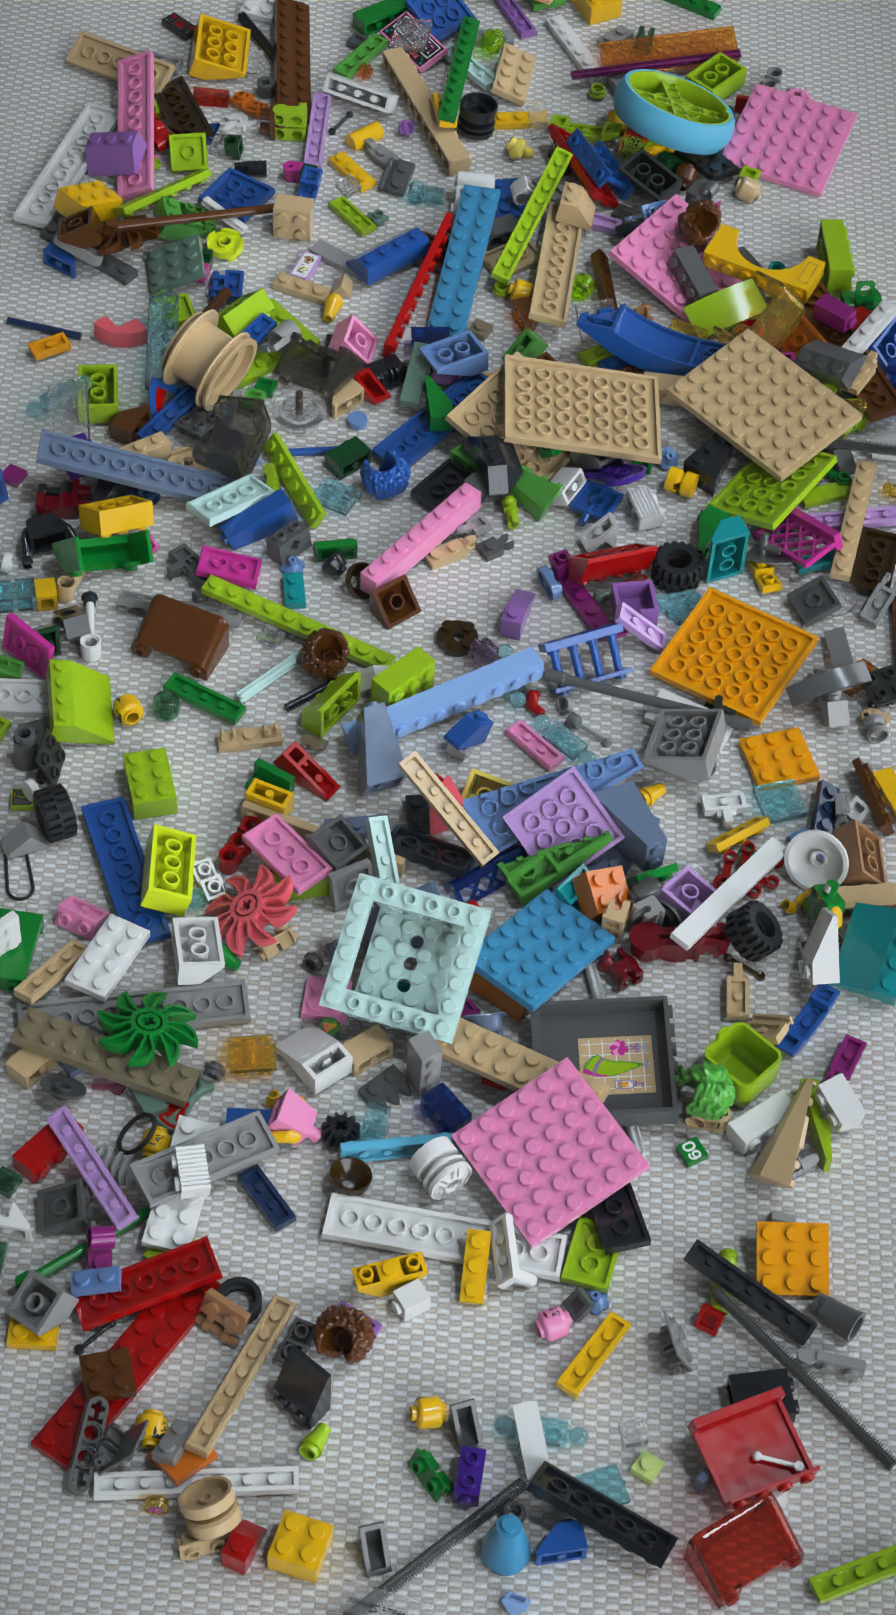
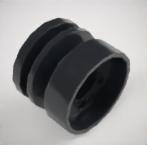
M480 92L464 95L460 101V114L457 122L458 132L472 140L490 138L494 133L495 118L498 110L497 101L490 95Z

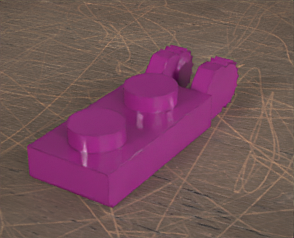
M846 1034L829 1067V1073L825 1081L840 1073H843L846 1080L850 1081L866 1049L867 1042Z

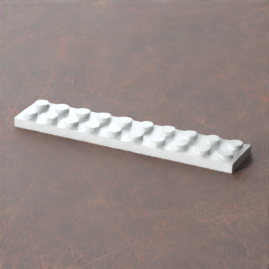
M90 102L87 103L14 212V221L43 229L51 221L55 220L59 213L53 208L58 188L66 187L67 185H77L88 169L85 147L90 134L95 132H112L118 124V110Z
M332 1192L322 1238L406 1254L421 1251L423 1257L463 1264L467 1229L490 1231L489 1223L491 1221ZM514 1226L519 1269L533 1273L537 1278L559 1282L567 1235L555 1233L532 1249L517 1227ZM490 1242L488 1269L495 1270L492 1243Z

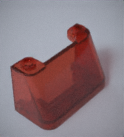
M769 1491L696 1533L687 1544L684 1560L720 1609L725 1605L728 1607L734 1605L740 1599L739 1594L742 1588L780 1565L783 1568L790 1567V1569L797 1567L803 1561L804 1551L778 1500Z

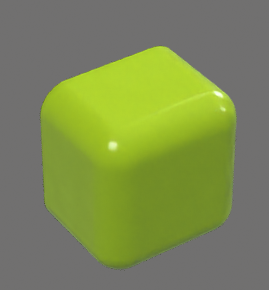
M735 1022L730 1027L725 1025L717 1032L715 1040L705 1049L703 1061L714 1063L715 1065L721 1064L728 1070V1076L731 1077L735 1087L736 1098L733 1104L745 1107L776 1080L782 1054L778 1048L748 1024Z

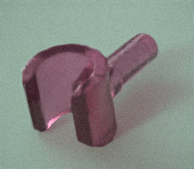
M116 1082L112 1084H92V1089L110 1090L117 1096H120L126 1086Z

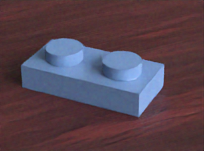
M118 1265L72 1271L70 1292L75 1297L121 1291V1268Z

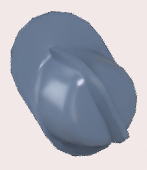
M506 1012L460 1016L500 1036L504 1035L502 1018L507 1015Z

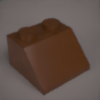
M93 206L58 221L57 239L59 242L82 249L97 247L102 242L101 232L103 224Z

